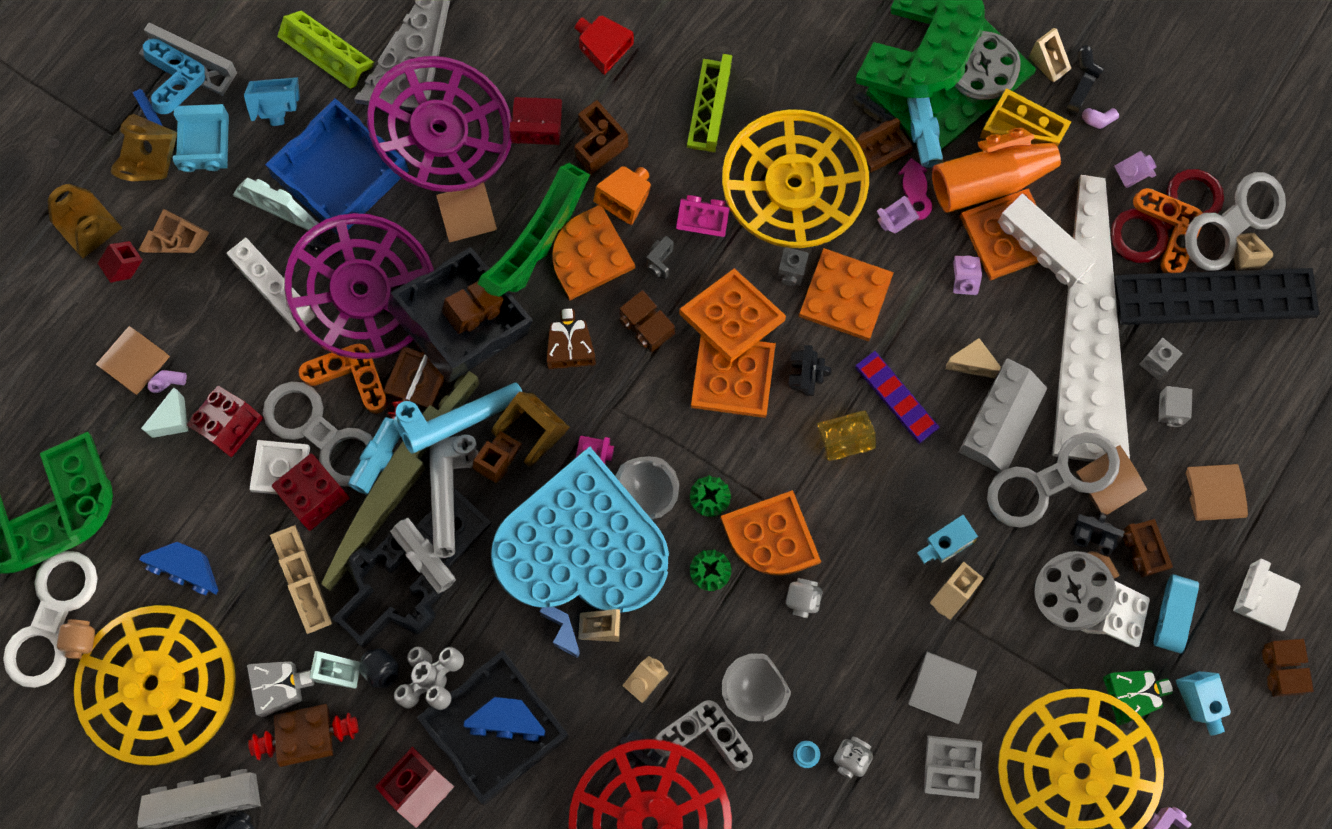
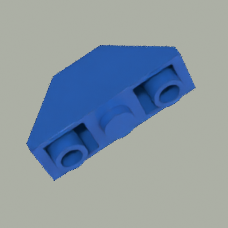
M175 542L141 555L139 559L146 564L145 570L156 575H160L161 571L169 574L168 579L182 586L184 582L193 585L192 590L206 596L208 592L216 595L218 592L207 556L184 544Z
M494 697L464 721V727L470 729V734L486 736V731L497 732L496 737L512 739L513 734L523 735V740L539 742V737L546 738V731L522 700Z

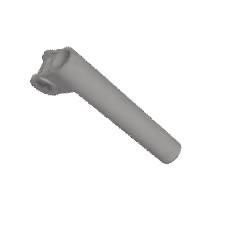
M470 435L447 437L429 446L434 555L440 558L451 557L455 553L453 469L473 467V460L479 452L476 450V440Z

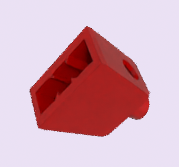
M599 16L592 24L582 17L575 25V30L582 34L579 37L581 51L604 75L634 44V32L604 16Z

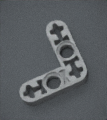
M711 700L702 702L655 737V739L663 740V737L667 740L676 734L678 738L673 742L685 746L705 732L731 769L742 771L751 764L753 759L748 745L719 705ZM711 709L713 711L711 718H704L702 714L705 710ZM720 720L721 723L712 730L710 726ZM688 721L693 725L694 733L692 735H686L681 731L680 726L682 722ZM719 729H726L730 733L729 742H721L718 739L717 731ZM736 742L737 745L728 752L726 748ZM655 749L661 756L670 755V751ZM736 753L744 754L743 762H736L734 760Z

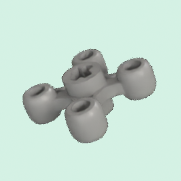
M414 647L410 650L407 657L409 664L414 667L411 675L413 682L409 685H400L394 693L395 701L404 708H413L418 703L420 694L427 692L426 701L433 708L438 710L447 708L451 702V694L444 688L447 681L445 674L449 671H457L462 667L464 663L463 655L457 649L447 647L440 653L439 660L431 664L432 655L423 647Z

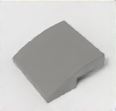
M927 652L908 704L959 724L977 671Z
M927 736L924 792L979 799L982 742Z

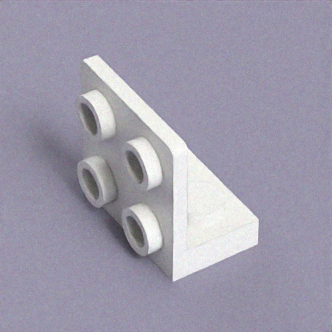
M1260 559L1250 564L1233 611L1282 632L1288 623L1300 590V585L1268 571L1271 563Z
M1093 581V585L1101 587L1106 583V581ZM1115 581L1116 598L1110 613L1097 625L1081 631L1090 634H1107L1128 645L1139 647L1150 599ZM1099 599L1093 600L1089 605L1090 611L1099 612L1103 608V601Z

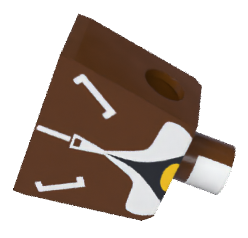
M574 309L561 310V322L550 324L547 351L548 369L596 365L595 353L586 321H576Z

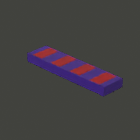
M876 351L855 366L856 370L918 444L940 428Z

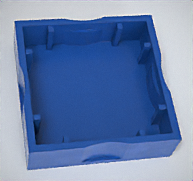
M336 98L310 122L298 137L288 142L265 164L271 177L321 221L344 214H365L402 178L383 162L374 148L368 129L362 124L360 119ZM376 135L379 143L385 142L381 137ZM396 150L385 152L399 168L406 173L409 171L405 158ZM354 224L347 225V229L349 230ZM332 228L331 230L338 235L337 228Z

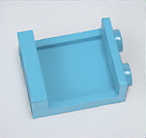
M224 105L177 106L174 109V116L178 121L177 153L173 156V162L178 170L184 172H193L195 169L218 171L220 168H227L229 115Z

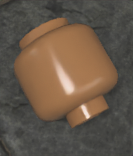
M69 619L66 624L60 626L57 649L65 652V658L81 659L82 654H88L92 651L95 630L89 626L90 622Z

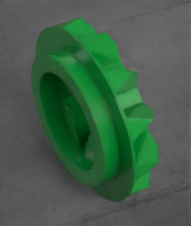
M709 475L699 478L692 486L690 502L699 514L708 517L717 516L723 513L729 506L731 493L728 484L722 481L720 477L716 478ZM705 487L710 492L719 490L715 495L716 504L710 499L702 501L706 496Z
M714 549L703 550L694 557L690 565V575L693 582L699 588L706 591H716L728 583L731 576V564L723 553ZM718 562L715 571L720 577L711 573L704 579L706 568L702 563L711 566Z

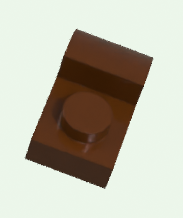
M500 431L493 442L487 441L473 460V470L495 483L499 482L507 473L508 466L520 451L522 443Z

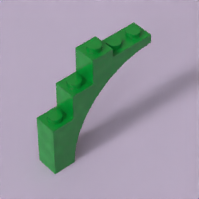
M571 163L561 166L545 198L525 230L507 253L491 269L481 275L478 285L483 287L488 294L498 297L508 291L518 292L526 287L537 261L547 256L558 230L562 229L569 222L590 174Z

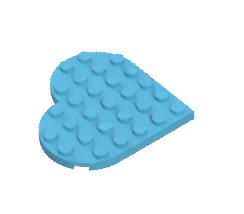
M591 447L583 451L504 519L496 531L491 549L492 566L500 585L514 599L534 607H553L569 602L576 596H579L587 604L602 611L618 609L620 613L629 612L650 602L663 587L668 574L669 551L663 534Z

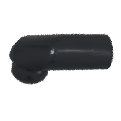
M1084 45L1077 51L1079 68L1099 79L1104 68L1094 63L1092 48Z

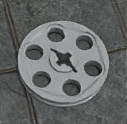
M983 31L966 63V72L954 87L962 94L974 99L989 100L1002 96L1006 88L1010 90L1014 86L1020 72V57L1016 48L1003 36ZM991 41L996 45V48L992 50L986 49L983 43ZM1002 57H1009L1012 59L1013 64L1004 65L1000 59ZM980 60L983 62L984 65L987 66L986 70L985 68H983L982 65H979ZM1003 77L1007 83L1005 85H997L994 82V78ZM979 81L983 84V88L975 90L971 87L970 83Z
M1067 552L1054 557L1041 569L1035 583V598L1041 612L1054 625L1067 630H1084L1097 625L1110 613L1116 598V585L1111 572L1099 558L1085 552ZM1084 560L1086 566L1083 571L1075 572L1072 570L1074 561ZM1052 570L1061 571V578L1057 582L1048 581V574ZM1098 574H1104L1107 577L1105 585L1101 587L1093 585V578ZM1070 578L1074 585L1081 588L1078 590L1081 603H1079L1076 596L1070 593L1072 592ZM1048 595L1057 596L1058 601L1054 607L1049 608L1044 605V600ZM1095 599L1103 601V608L1099 612H1092L1089 609L1090 603ZM1077 610L1079 614L1078 619L1071 623L1066 622V612Z

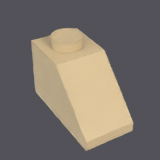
M963 562L931 600L930 604L935 607L937 612L951 620L984 578Z

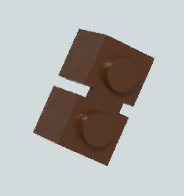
M477 281L467 287L469 295L462 289L445 298L441 312L457 333L460 334L466 330H474L480 324V321L492 320L497 317L503 302L502 297L488 294L483 287L478 285Z
M642 290L619 308V320L627 330L631 329L637 334L635 339L642 348L645 349L647 347L653 352L675 334V326L661 310L655 311L657 308L656 304Z
M1304 639L1272 641L1264 644L1262 657L1264 663L1270 668L1271 673L1267 676V685L1269 690L1272 691L1273 697L1304 695L1314 692L1310 668L1281 670V667L1299 666L1301 663H1308Z

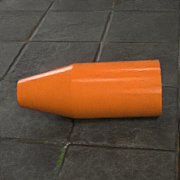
M1024 128L1011 129L1009 133L1004 135L994 134L987 136L986 140L978 142V147L982 149L981 152L933 166L932 181L938 202L942 209L948 213L1018 192L1060 166L1061 157L1057 146L1054 143L1031 144L1034 135Z

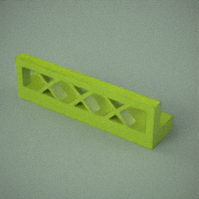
M303 11L283 17L277 37L350 89L357 86L362 72L373 68L374 62Z
M723 54L722 61L703 59L687 148L716 152L732 55ZM707 67L720 69L719 76L711 80L706 74ZM711 87L715 92V97L707 102L702 92ZM707 108L711 113V119L703 123L698 117V113ZM703 130L707 135V143L693 141L694 135Z

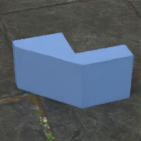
M542 607L540 610L541 616L561 626L553 642L554 646L578 658L580 652L568 614L555 607Z

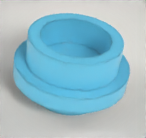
M802 741L795 747L793 757L800 767L811 768L818 763L820 751L813 742Z

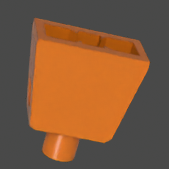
M620 167L596 186L593 201L632 225L646 202L651 184L647 181L649 178L648 171L643 167H638L635 172L626 167Z

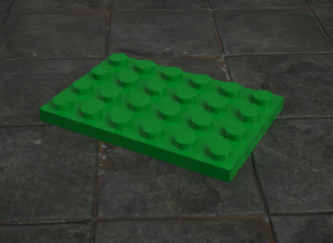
M984 18V29H983V31L993 32V33H996V34L1001 35V34ZM991 41L983 43L986 49L992 50L996 48V45ZM919 47L913 53H917ZM1019 51L1017 52L1020 57V72L1014 86L1010 89L1011 91L1017 89L1036 71V68ZM1002 57L1000 59L1004 65L1013 64L1012 59L1009 57ZM980 60L979 65H982L983 68H985L986 70L987 66L984 65L983 62ZM1003 77L994 78V82L997 85H1005L1007 83ZM979 81L970 83L971 87L975 90L983 88V84ZM954 86L946 92L944 89L933 92V96L929 97L933 117L937 118L939 124L941 152L998 104L1002 96L989 100L974 99L962 94ZM869 87L866 94L886 109V113L890 112L901 122L900 128L912 139V120L907 102L908 97Z

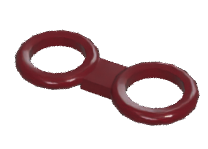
M1187 169L1177 173L1169 181L1166 195L1179 200L1177 190L1182 182L1187 180L1203 182L1210 188L1213 194V203L1209 210L1202 213L1218 214L1222 210L1225 200L1224 191L1219 181L1210 173L1200 169ZM1169 203L1163 205V213L1166 216H1173L1174 207ZM1131 208L1120 213L1113 221L1110 230L1111 243L1116 252L1126 260L1135 263H1148L1159 258L1166 250L1169 241L1168 231L1175 226L1142 213L1136 208ZM1180 214L1177 217V220L1182 216L1188 218L1190 223L1193 220V214L1189 216H1184ZM1132 219H1142L1149 222L1157 232L1158 241L1154 249L1147 252H1137L1125 245L1121 236V229L1124 223Z

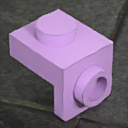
M1141 151L1115 165L1126 188L1148 176L1151 178L1156 176L1153 169L1157 166L1151 155L1146 156Z
M903 196L886 209L880 208L877 210L880 216L877 220L885 231L889 230L894 234L919 218L906 196Z
M955 256L953 263L955 273L953 292L955 294L977 295L982 278L980 257Z
M1166 807L1161 808L1158 814L1154 813L1145 826L1148 827L1147 829H1168L1173 823L1180 829H1189L1191 823L1186 820V814L1178 808Z

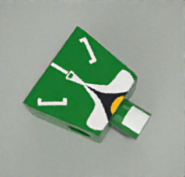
M1150 670L1116 672L1103 676L1108 695L1126 703L1141 717L1162 708L1161 697L1170 695L1173 692L1169 679L1155 681L1154 674ZM1112 705L1118 726L1133 721L1126 713Z

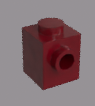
M127 241L109 244L97 264L111 283L131 279L141 264L142 258L131 242Z

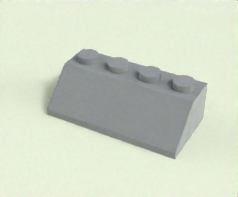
M1007 358L1001 366L1000 372L996 376L959 453L999 473L1008 469L1047 387L1030 369Z
M247 769L232 771L231 777L221 778L220 775L205 777L203 783L194 784V781L177 783V788L167 790V786L150 789V794L141 797L137 821L138 828L159 829L260 807L256 774L248 773Z

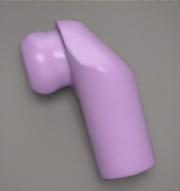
M1087 108L1082 112V119L1085 123L1098 129L1107 126L1119 118V113L1114 108L1105 113L1092 110L1091 108Z
M162 370L150 379L148 389L152 393H159L171 384L185 385L187 375L182 372Z

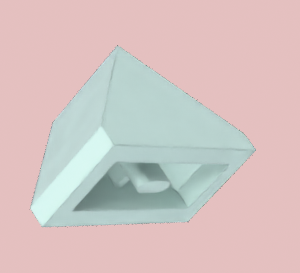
M175 388L170 391L141 428L152 438L188 431L185 400Z
M315 651L309 678L317 683L356 688L361 662Z

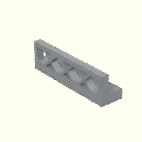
M148 23L144 29L148 40H161L201 63L205 68V79L207 78V81L205 80L200 86L221 96L224 95L237 74L231 61L154 24ZM142 47V49L139 52L140 57L145 59ZM222 75L225 79L220 87L211 83L210 77Z

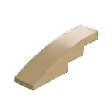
M296 525L271 534L270 537L278 554L279 563L288 582L287 586L306 633L309 634L331 625L332 621Z

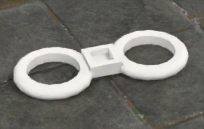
M64 551L43 561L36 573L34 585L36 595L41 601L31 626L22 628L11 637L5 647L3 657L5 671L14 682L21 686L36 688L49 684L59 676L65 667L67 659L65 658V652L57 649L59 628L64 624L69 611L79 609L90 600L96 590L98 580L95 566L85 555L75 551ZM76 562L85 573L84 588L73 599L67 601L55 600L47 589L48 575L58 564ZM44 636L54 645V662L43 674L34 677L26 676L17 667V650L28 638Z

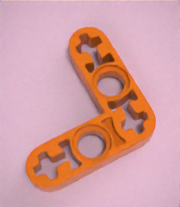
M1146 188L1139 191L1133 199L1134 207L1138 211L1175 226L1161 260V270L1164 273L1183 272L1190 257L1186 248H1180L1177 245L1176 239L1179 235H1186L1189 219L1182 216L1177 220V217L1180 214L1184 216L1193 214L1194 219L1203 214L1202 211L1153 189ZM1148 195V200L1150 202L1156 203L1159 200L1160 202L1157 206L1152 203H1149L1146 206H1144V201L1141 199V197ZM1165 203H1169L1174 207L1173 216H1166L1163 213L1162 208ZM1177 253L1184 254L1177 256L1175 264L1179 266L1172 270L1171 264L1168 261L1173 260Z
M354 344L342 349L350 352L360 351L361 353H369L368 348L363 344ZM331 352L309 360L300 366L299 376L309 386H316L352 372L367 410L377 414L384 411L387 407V398L373 359H363L365 366L360 367L357 359L339 356ZM333 359L342 361L341 368L336 371H332L328 367ZM320 364H323L327 374H323ZM311 368L317 371L312 379L309 376H305ZM369 372L374 375L372 383L365 385L360 382V378L364 373ZM374 390L376 397L381 399L378 401V406L370 403L372 402V397L369 391Z

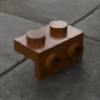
M898 118L885 121L879 127L863 132L856 139L865 155L870 173L912 152L913 146L900 130L901 122Z
M1155 519L1138 524H1129L1123 529L1124 543L1127 548L1131 549L1133 555V568L1136 572L1140 573L1141 578L1173 568Z

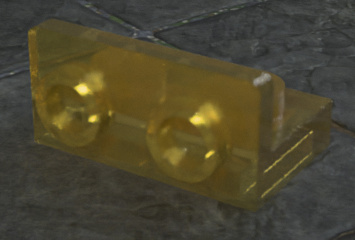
M866 410L817 423L818 432L824 443L828 461L842 459L846 456L867 452L876 448V432Z

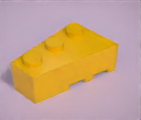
M1006 88L983 128L980 138L986 139L987 136L994 134L1004 135L1009 133L1011 129L1024 128L1034 135L1031 144L1054 143L1058 147L1071 121Z

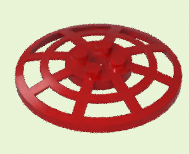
M642 739L618 745L602 754L590 765L581 777L573 794L569 810V829H577V811L580 802L595 809L593 829H601L602 812L618 818L617 829H644L642 822L646 817H654L658 821L656 829H683L682 816L696 809L699 815V829H707L708 821L705 805L717 798L720 799L722 804L723 829L732 828V816L725 787L717 773L706 760L694 751L674 742L660 739ZM641 749L670 751L665 768L648 765L632 769L625 753ZM683 756L697 765L711 780L714 787L699 794L689 780L676 772L680 757ZM615 758L622 774L616 776L605 787L599 798L584 792L588 782L595 773L607 762ZM641 775L662 776L657 790L641 791L635 777ZM672 780L681 785L690 794L692 799L677 805L667 795ZM625 782L631 796L624 802L622 807L607 802L612 792Z

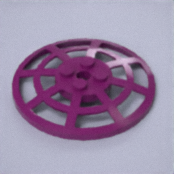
M424 56L406 60L386 72L378 81L371 94L367 109V126L375 150L393 172L419 187L441 192L463 191L476 187L487 181L499 170L511 148L512 142L509 126L512 118L504 97L484 74L461 61L439 56ZM433 67L453 72L449 84L442 82L419 83L414 70ZM405 73L410 87L400 93L392 105L379 98L381 92L392 80ZM464 75L477 83L490 96L492 101L480 107L469 94L458 88L461 76ZM423 91H444L445 95L443 100L427 101ZM414 95L419 106L412 115L399 109L407 98ZM454 96L463 100L472 111L463 115L452 104ZM375 107L389 114L388 131L391 141L378 142L374 128ZM497 109L503 124V144L488 142L489 128L485 115ZM396 118L409 124V136L398 139L395 129ZM478 119L481 139L467 136L468 123ZM432 125H442L445 131L438 133L433 129ZM415 144L420 150L425 152L422 163L414 159L404 147ZM463 145L476 148V153L465 163L462 162L456 153ZM397 150L408 163L420 169L417 178L399 168L385 152ZM485 151L498 153V159L490 170L480 178L475 179L468 169L479 161ZM434 156H447L454 167L436 168L431 167ZM429 173L436 175L459 173L466 184L448 186L432 184L426 181Z
M344 214L326 219L313 226L294 246L284 275V292L293 319L314 343L334 354L352 359L380 358L398 352L403 347L408 346L413 339L408 335L401 342L385 349L380 336L389 333L400 323L394 318L386 326L377 329L373 316L379 314L382 310L391 313L387 309L391 288L405 285L419 276L434 271V268L422 245L398 224L370 214ZM347 225H370L388 232L381 244L365 239H350ZM337 228L340 242L326 248L317 258L304 250L307 244L315 237L329 229ZM396 237L404 241L412 249L422 265L421 269L408 272L401 259L390 250ZM352 248H366L374 250L376 253L371 261L355 259ZM342 250L345 263L341 264L336 270L323 263L331 255ZM384 257L388 258L395 265L400 275L391 278L387 277L386 273L379 267ZM300 259L311 267L307 278V296L293 298L292 275L297 260ZM317 272L331 280L329 292L315 295L314 282ZM355 284H362L366 287L367 292L363 295L356 294L353 286ZM332 302L336 309L340 311L334 323L323 314L319 304ZM311 306L316 317L330 329L324 340L318 338L305 325L296 308ZM349 317L363 319L367 332L349 331L343 329ZM339 335L351 339H370L375 352H350L332 345Z

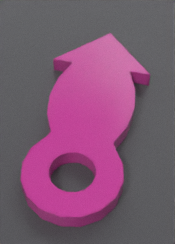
M911 158L898 175L904 174L902 180L903 190L912 206L916 202L923 204L924 210L916 211L919 216L916 220H922L927 218L932 210L931 200L926 196L927 180L923 173L927 172V169Z

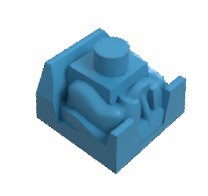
M298 77L249 81L244 98L251 121H255L257 115H259L261 119L269 118L271 126L283 125L285 123L286 111H296V101L300 99Z

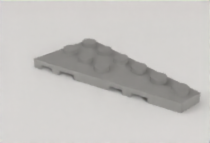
M415 0V5L410 13L406 14L399 31L395 32L380 56L378 65L373 73L367 77L365 86L354 98L355 103L369 105L370 97L376 84L395 65L417 57L439 56L450 0ZM419 68L414 70L419 83L433 82L436 68ZM405 73L392 80L381 92L379 98L392 105L399 94L410 87ZM431 90L423 91L427 101H429ZM414 95L407 98L399 109L414 112L419 106Z

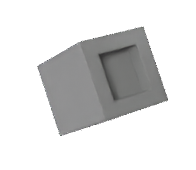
M1162 338L1139 365L1159 380L1183 353Z
M1167 386L1160 392L1158 422L1167 423V426L1181 427L1191 419L1192 389Z

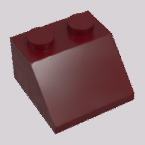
M412 746L375 788L400 815L417 828L429 816L432 810L446 798L454 786Z

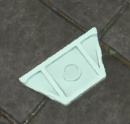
M246 178L233 194L234 197L308 231L313 226L319 224L292 199L289 193L281 189L278 191L273 190L266 182L260 179L254 181Z

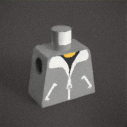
M292 662L247 665L255 712L260 717H266L301 702L300 688L314 685V681L309 678L311 670L297 673L296 665Z

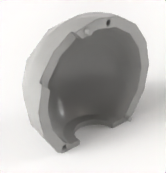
M650 456L634 458L622 464L615 475L651 519L660 518L672 510L678 499L679 481L676 472L664 459Z
M747 654L737 658L727 668L722 680V695L727 707L736 716L748 721L765 722L776 717L786 707L791 695V691L779 670L768 655Z

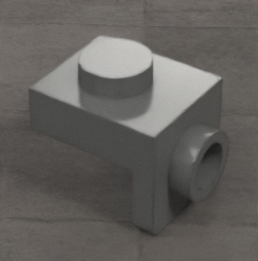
M667 236L661 241L657 240L651 246L650 254L647 256L648 271L658 278L660 276L664 280L669 276V269L662 262L673 251V241Z
M788 247L784 248L777 280L787 286H801L809 254Z

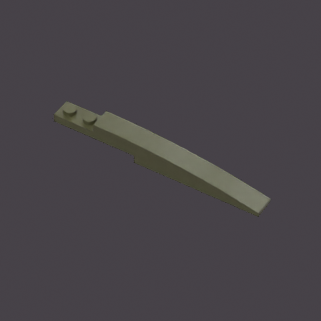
M470 371L465 376L462 375L456 381L455 389L451 395H446L441 400L439 410L429 405L422 414L425 420L429 421L463 406L480 384L478 377ZM404 441L400 444L375 482L342 540L322 581V585L329 591L333 589L347 571L345 565L353 553L369 543L426 468L420 460L429 447L411 454L406 448Z

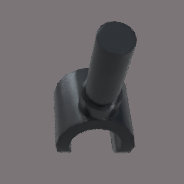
M318 235L308 243V248L311 251L325 250L331 246L321 243V235Z

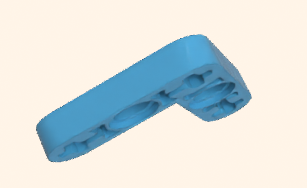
M150 39L143 44L145 59L172 75L151 96L153 110L159 114H168L205 81V68L198 61L161 40ZM173 59L180 61L178 65H171L168 62ZM182 85L185 88L183 90H174L172 87Z

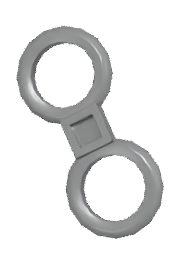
M1253 172L1245 176L1238 184L1235 193V205L1222 215L1203 213L1195 217L1188 225L1185 235V247L1190 259L1198 267L1207 271H1218L1227 266L1234 258L1237 248L1236 237L1249 226L1254 229H1268L1276 225L1283 217L1286 201L1281 184L1273 176L1265 172ZM1256 182L1266 185L1274 197L1273 211L1266 219L1255 217L1247 205L1246 196L1248 189ZM1206 223L1216 225L1222 231L1225 238L1224 252L1217 260L1211 261L1205 258L1197 246L1198 231Z
M291 381L281 384L272 390L265 400L263 408L265 424L270 431L282 439L296 440L303 437L307 438L321 450L319 462L340 486L350 487L348 482L351 476L341 475L332 468L330 462L331 452L343 440L358 439L367 446L369 441L373 440V437L369 433L357 428L337 430L322 417L324 407L321 396L313 387L303 382ZM289 393H302L311 400L313 407L312 415L308 422L295 429L280 426L274 416V409L278 400Z
M1084 432L1073 435L1062 445L1058 452L1056 464L1038 473L1029 468L1012 467L996 475L988 487L987 501L990 511L998 521L1007 526L1022 528L1033 525L1046 512L1049 496L1068 487L1078 492L1095 493L1111 485L1119 473L1120 459L1117 449L1109 439L1097 433ZM1092 443L1098 445L1106 452L1109 467L1105 476L1099 481L1092 483L1082 482L1071 474L1068 467V456L1076 446ZM1015 477L1025 478L1031 481L1037 488L1039 495L1038 505L1029 515L1014 517L1005 513L1000 507L998 490L1008 479Z

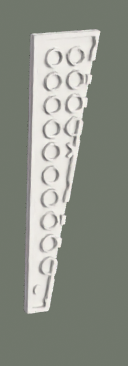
M1081 175L1078 181L1073 239L1097 260L1091 269L1072 288L1068 286L1052 456L1058 457V452L1064 442L1073 435L1089 432L1100 434L1109 439L1115 447L1121 445L1130 459L1105 178ZM1084 443L1072 449L1068 459L1093 462L1106 454V452L1096 444Z

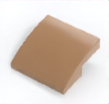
M484 183L467 190L436 195L449 243L497 230Z
M129 326L96 365L124 387L138 395L170 356Z
M1121 445L1115 447L1119 455L1120 465L1119 473L1114 482L1102 491L1089 493V498L1098 511L1106 515L1147 491L1140 475ZM1107 454L1102 455L1078 470L1075 474L1079 480L1092 483L1103 478L1109 467Z
M1238 464L1187 468L1186 476L1192 493L1190 503L1196 521L1247 518L1246 494Z

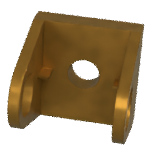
M129 115L121 124L120 132L125 136L120 157L113 164L111 173L127 181L167 178L177 132L138 115ZM145 140L152 145L151 153L147 152L144 148ZM120 171L130 172V173H132V174H134V175L125 174V173H122V172H120Z
M65 184L56 188L48 198L50 222L82 258H85L122 229L90 190ZM69 191L65 199L55 202L60 194Z
M519 392L495 423L491 432L495 436L500 431L504 432L526 411L546 430L524 461L530 467L570 427L535 394Z

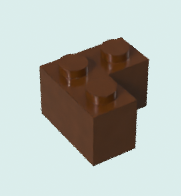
M598 100L578 114L579 127L587 136L575 145V156L590 175L628 147L627 132Z

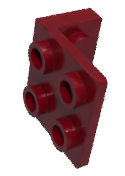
M515 97L513 121L510 122L509 126L511 142L560 145L562 100Z
M217 386L208 395L201 407L192 415L187 426L211 441L232 458L264 417L242 399Z
M312 453L272 484V488L309 531L350 499Z

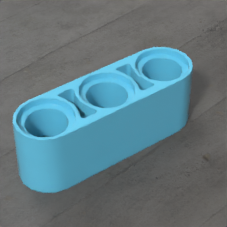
M1174 574L1170 575L1166 584L1156 627L1154 646L1180 654L1184 651L1198 594V581Z

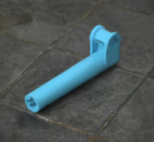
M512 383L429 421L425 420L415 403L404 401L396 407L394 426L402 437L408 451L414 454L505 410L513 398L523 391L517 383Z

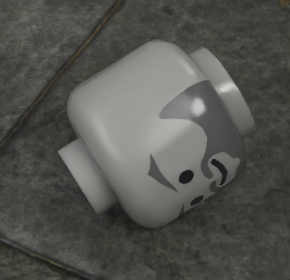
M798 578L797 582H792L789 585L786 605L794 609L793 615L808 618L809 613H817L819 611L823 591L818 587V582Z
M856 737L844 739L833 758L835 764L839 766L837 772L849 779L853 775L858 777L864 776L873 760V753L870 751L871 746Z

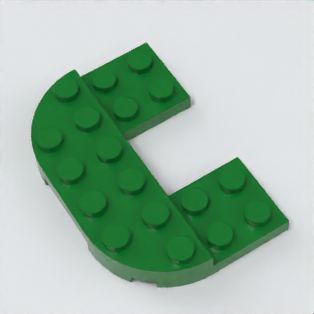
M894 0L891 6V14L927 23L930 26L917 53L873 42L856 76V84L909 98L932 97L933 92L942 89L946 92L963 77L966 63L978 38L983 34L985 18L983 1Z
M89 432L40 453L55 501L9 521L0 495V574L14 573L27 569L69 550L92 537L103 525L112 505V485L106 477L95 443Z

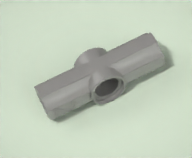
M409 518L397 523L390 532L398 544L407 553L405 555L419 573L422 572L438 594L452 586L456 579L441 561L440 557L434 555L433 545L429 540L423 538Z

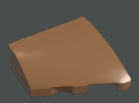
M163 209L153 231H148L139 251L144 253H194L200 248L210 232Z

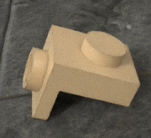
M648 656L638 665L622 686L643 703L668 675V672L660 661Z

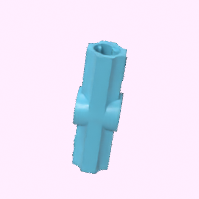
M908 97L907 102L912 120V139L914 143H917L921 166L931 168L943 162L939 143L940 131L938 120L936 117H933L929 97Z
M385 417L373 440H370L359 458L361 461L348 482L352 489L367 495L379 473L387 466L393 455L392 450L401 437L394 426V419Z

